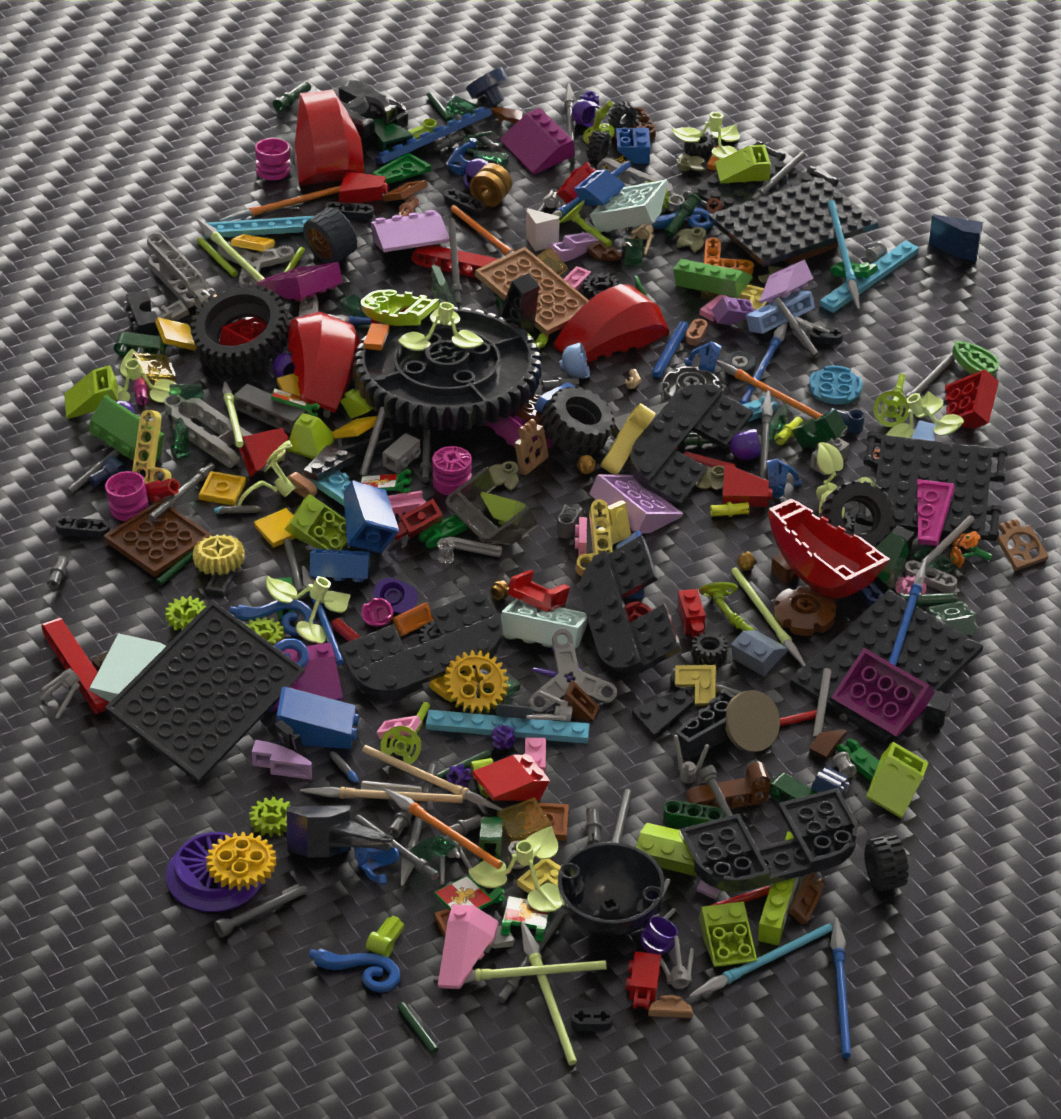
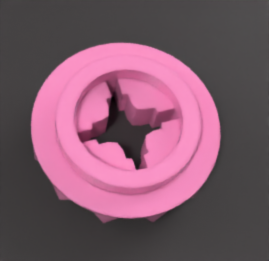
M907 575L905 578L900 577L899 581H896V592L910 594L911 585L914 584L916 576L909 577ZM924 582L922 584V591L920 592L921 594L926 593V583Z

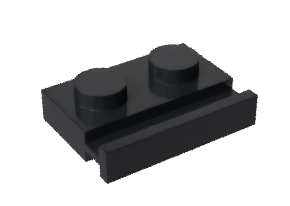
M282 720L278 721L275 724L280 746L293 750L306 758L300 735H295L294 730Z

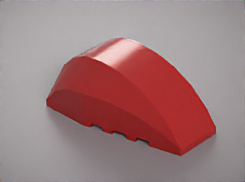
M333 90L300 93L294 147V160L299 185L342 181L346 172L364 174L361 138L344 105Z
M620 284L598 293L583 305L562 329L554 343V348L563 354L568 346L581 343L587 356L586 362L597 360V357L601 355L608 357L612 356V353L616 351L623 353L627 352L628 348L631 347L636 349L644 347L668 335L669 329L656 303L633 286Z
M315 312L290 321L288 349L292 352L291 361L295 364L294 373L295 376H298L299 381L297 385L302 401L310 404L317 403L321 408L334 413L341 402L340 400L343 398L353 378V356L357 345L360 344L359 336L353 324L322 312Z
M793 499L769 509L770 527L777 547L786 563L802 581L823 596L832 598L846 597L869 586L890 560L858 535L854 534L851 536L845 533V528L840 525L836 528L828 523L829 519L824 516L819 518L813 515V510Z

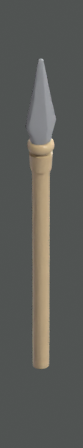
M365 745L362 749L363 753L446 789L454 795H463V800L468 799L473 803L502 811L500 807L471 792L468 788L452 784L370 746Z
M347 787L300 789V792L326 797H340L341 799L356 797L393 800L385 791L359 790ZM396 792L411 798L413 801L463 803V795Z

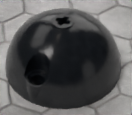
M603 842L583 847L565 860L558 874V889L563 906L577 924L595 934L618 936L640 928L653 915L661 912L664 876L659 865L646 852L628 844Z

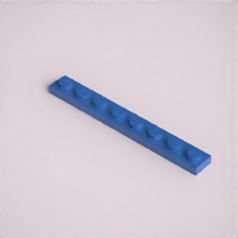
M478 108L474 110V114H465L458 121L456 119L447 122L448 125L445 127L441 125L434 128L432 133H429V131L420 134L421 138L409 139L406 141L407 144L403 146L398 144L392 147L393 150L390 152L388 150L382 151L378 157L374 158L376 164L386 163L492 115L491 109Z

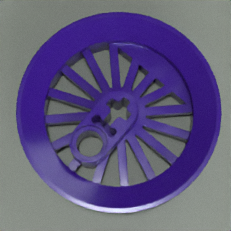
M224 832L204 833L191 838L181 846L169 862L166 871L168 889L177 901L198 911L221 912L237 908L256 895L262 886L261 882H257V888L250 885L249 890H247L245 886H242L241 890L238 891L237 886L229 890L228 884L227 887L222 888L220 881L216 883L217 889H211L215 881L214 877L210 878V873L207 871L206 857L208 852L203 846H207L208 850H212V844H218V839L225 841V835L232 838V834Z

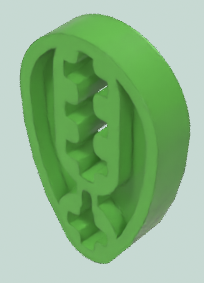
M964 341L954 343L952 353L957 362L970 374H975L985 369L992 376L996 375L1000 363L993 353L972 343Z

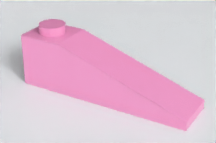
M452 905L447 923L438 988L460 989L473 971L472 967L478 959L481 960L486 947L495 940L499 925L498 921L474 905Z

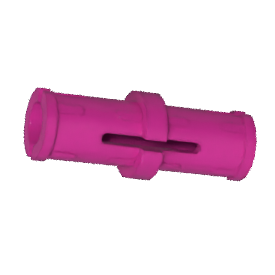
M140 376L139 379L134 380L133 390L136 394L137 404L143 405L142 400H144V404L148 402V387L143 377Z

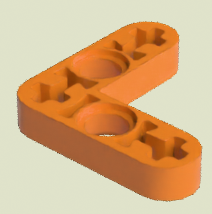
M714 237L706 240L704 264L724 268L730 266L731 268L729 269L743 271L750 275L753 274L754 264L752 261L720 258L721 241Z

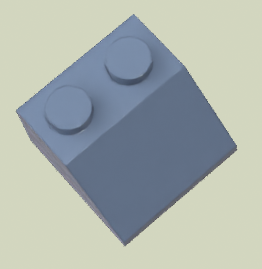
M757 630L743 631L731 644L732 658L762 676H765L788 651V648Z

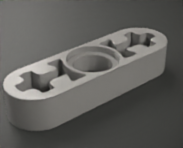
M908 561L905 564L904 575L909 577L916 576L922 563ZM930 566L925 567L924 583H926V586L944 593H953L956 590L957 579L954 576ZM927 575H932V576H934L935 578L930 579V578H927L926 576H927Z

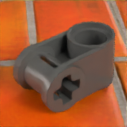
M566 504L563 506L558 516V536L561 538H571L574 535L575 525H579V517H583L584 509L570 508Z

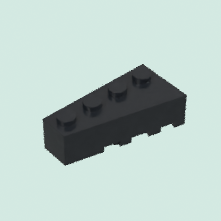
M530 273L512 281L497 319L500 317L508 319V323L517 324L518 329L525 330L533 338L539 285Z
M726 689L720 692L718 698L714 697L709 701L708 707L697 712L698 715L694 719H689L675 732V735L678 736L681 755L690 761L701 755L705 745H709V750L729 739L725 729L726 708L734 695Z

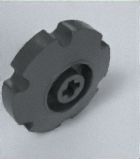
M698 367L677 368V372L666 374L662 382V391H664L663 396L668 402L678 390L688 385L713 384L717 387L720 386L718 385V378L708 370H698Z

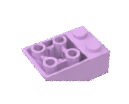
M803 260L770 275L760 298V303L765 301L768 304L772 303L778 297H786L807 286V282L812 280L813 277L806 261Z

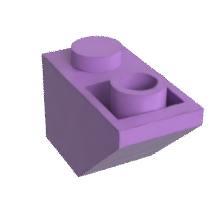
M722 297L712 308L716 322L727 325L745 320L746 315L754 311L750 300Z

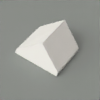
M527 209L526 238L535 251L547 249L550 243L559 242V216Z

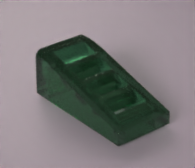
M454 94L448 101L445 110L458 115L468 113L472 115L475 113L474 110L481 107Z
M474 151L473 159L482 158L485 161L488 159L489 164H497L505 170L508 169V154Z
M355 294L339 300L340 304L353 318H369L362 310V299Z
M181 417L177 418L171 443V452L177 460L189 457L190 455L188 428Z

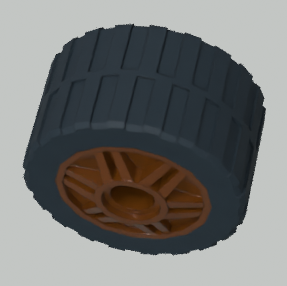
M329 207L307 220L303 225V235L309 249L315 257L325 264L339 262L356 251L358 241L354 228L349 220L335 208Z

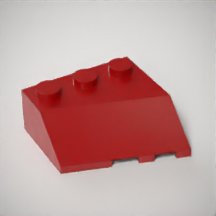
M984 369L945 385V390L947 391L945 397L948 402V407L946 408L947 415L955 414L962 417L964 423L961 426L976 429L989 424L999 381Z

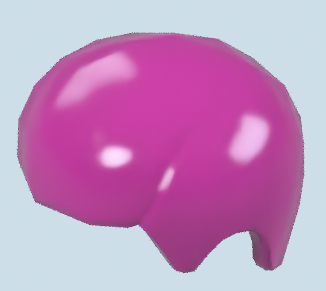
M373 598L369 603L363 605L361 615L367 624L379 628L386 626L392 620L393 608L385 599Z

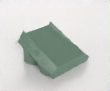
M433 265L432 293L434 300L439 299V305L442 302H449L458 308L440 267Z
M962 601L927 608L929 614L964 635H971L973 637L978 629L975 624V612L968 610V605Z

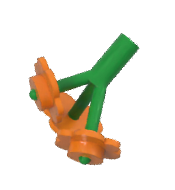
M976 531L968 534L963 533L953 541L952 546L954 547H952L950 560L954 567L961 568L962 564H964V558L978 556L990 561L992 554L977 548L978 540L981 537ZM960 546L972 552L962 554Z

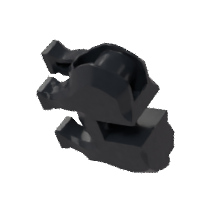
M350 80L345 86L338 87L339 99L362 138L365 139L375 132V119L383 118L385 124L392 122L402 128L408 126V113L405 106L379 93L372 86L361 81ZM361 139L362 151L364 154V140Z

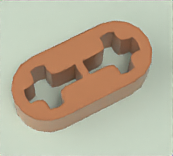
M695 319L686 332V343L698 345L702 342L707 333L708 323L706 320Z
M294 472L287 477L295 486L293 491L303 498H306L309 494L312 496L317 494V488L314 483L301 474Z

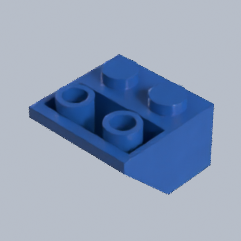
M616 128L617 150L633 164H650L649 128Z
M596 170L576 186L574 190L580 201H585L584 205L603 206L610 202V198L620 194V190L625 187V184L608 170Z

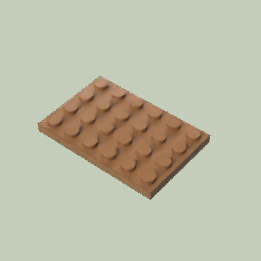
M526 247L475 271V276L503 300H505L512 281L530 273L539 285L534 326L545 336L565 327L574 314L589 301Z

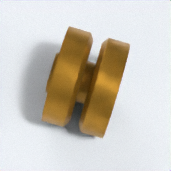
M490 163L484 165L470 181L469 187L473 198L484 202L486 207H494L512 190L513 183L511 176L503 167Z

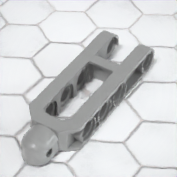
M604 158L598 163L597 169L607 170L604 167V164H606L609 168L608 171L611 173L623 164L609 158ZM631 167L617 176L625 184V187L645 184V181L649 183L653 180L655 182L661 181V179ZM631 175L636 178L637 182L631 178ZM668 183L667 190L670 195L668 197L670 201L666 203L667 208L662 207L661 213L666 210L672 213L680 210V205L685 202L682 196L674 193L672 184Z
M151 233L148 235L147 245L154 253L149 258L150 269L187 308L195 305L197 308L203 309L201 303L203 301L208 303L210 294L207 291L202 275L162 234Z
M169 395L164 399L165 410L173 419V430L229 468L240 462V457H237V454L229 448L232 444L236 445L229 418L199 398L185 400L178 395ZM190 418L198 419L220 434V436L210 435L203 427L194 424ZM240 427L242 438L244 436L252 435L251 433Z

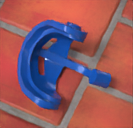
M471 138L470 142L455 148L446 163L453 173L458 175L466 174L465 169L470 161L465 160L463 156L467 148L475 147L476 139ZM453 162L460 163V166L453 164Z
M711 341L694 349L690 353L689 358H685V365L693 366L694 356L700 353V370H708L714 373L722 345Z
M779 458L767 460L772 497L780 498L784 495L788 472L794 477L793 486H802V479H799L795 469L780 461Z
M354 847L358 866L364 870L368 878L378 882V885L387 884L385 874L377 876L372 870L396 863L399 860L398 849L395 847L390 850ZM371 859L375 860L373 863H367Z

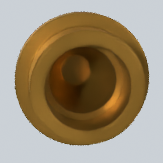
M585 455L578 459L577 467L581 473L590 474L594 471L596 462L592 456Z
M747 551L745 554H740L737 563L741 570L748 571L754 568L757 561Z
M499 581L493 583L490 592L496 600L508 597L509 587L507 582Z

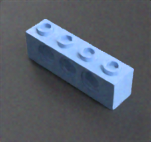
M798 290L786 297L780 298L793 317H798L815 308L812 292ZM775 302L746 315L750 332L763 334L787 322V319Z

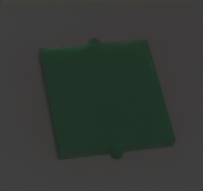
M170 384L169 395H178L185 400L199 398L204 401L202 384Z

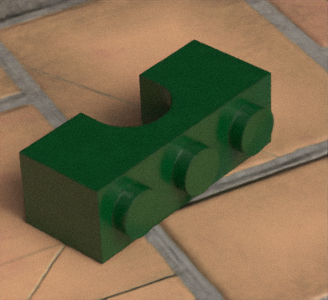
M837 409L824 413L816 420L811 418L802 422L791 431L802 449L807 447L812 449L820 442L827 443L831 438L835 440L843 435L841 432L847 426Z

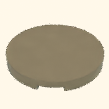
M755 690L744 691L734 696L726 708L725 729L729 739L741 750L756 752L768 748L775 741L780 728V716L775 703L766 694Z

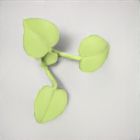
M719 112L710 113L709 122H706L701 133L699 130L690 127L672 128L673 134L679 140L692 143L700 141V137L704 135L709 127L710 131H712V136L718 138L719 148L712 149V155L718 159H722L737 151L731 146L723 147L721 139L726 142H734L739 140L740 137L736 124L721 128L723 115Z
M449 302L440 303L439 308L430 315L433 325L428 336L425 337L418 332H409L398 339L399 343L407 349L414 351L426 350L431 344L428 340L431 338L436 325L442 324L452 326L454 334L452 342L460 348L478 347L483 344V340L471 331H456L455 325L460 322V317L453 311L454 305Z
M133 349L126 354L120 365V372L126 377L124 388L117 385L119 400L129 402L131 396L126 392L129 379L137 380L140 376L143 377L149 388L152 389L150 391L151 399L158 403H164V399L169 395L179 396L181 388L168 379H159L153 386L145 375L150 367L149 361Z
M929 391L923 399L920 394L915 393L907 398V403L910 407V410H908L910 424H898L886 435L911 438L914 433V429H912L914 426L913 414L917 418L929 416L937 424L934 427V432L939 436L953 433L964 423V420L958 415L949 414L943 416L938 421L933 414L943 407V401Z
M290 440L280 445L266 461L268 465L264 472L272 466L279 476L273 482L276 486L274 487L264 481H258L244 492L238 502V506L242 505L244 498L252 490L262 485L272 489L274 492L278 490L284 497L295 488L277 463L284 461L285 449L292 447Z
M824 442L818 443L817 464L824 474H831V476L824 481L825 485L818 487L816 490L817 497L820 499L819 513L822 512L821 506L826 501V497L837 488L830 481L836 476V471H840L843 468L841 453L831 444ZM862 477L858 479L861 483L869 481L871 486H875V483L870 478ZM845 507L842 509V519L845 514Z
M267 575V590L273 598L280 602L291 603L293 599H299L310 590L311 598L316 600L309 623L305 621L298 622L296 630L304 639L313 643L323 644L326 640L322 626L313 624L319 603H324L325 607L330 611L343 613L347 609L350 594L328 591L331 585L330 582L324 577H317L313 585L309 584L306 589L297 595L296 589L291 584L273 579Z
M552 826L532 834L526 840L518 842L516 854L512 855V860L507 869L503 861H501L503 865L500 869H496L486 861H482L469 869V874L476 883L486 888H497L507 882L506 874L511 872L517 860L523 866H530L536 887L535 890L528 894L527 899L532 909L540 912H553L559 910L563 905L559 889L556 885L546 883L541 887L539 886L533 865L535 856L538 859L545 860L553 857L558 851V842Z

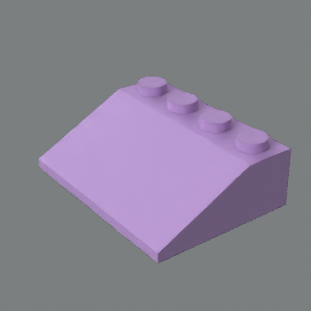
M435 210L425 211V214L409 213V216L405 217L395 215L392 216V219L377 218L371 222L373 242L383 252L450 242L442 217Z
M597 475L589 493L595 500H604L608 506L621 500L626 502L629 525L632 532L651 533L683 516V513L667 500L641 486L633 475Z

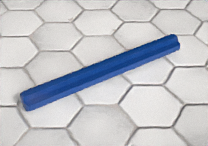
M679 322L652 370L653 377L660 378L688 329L687 322Z

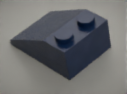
M932 214L929 244L959 259L977 261L983 222Z

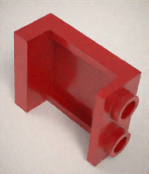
M532 570L513 576L509 581L508 595L546 612L565 605L570 586L565 584L553 589H547L532 582L534 574Z

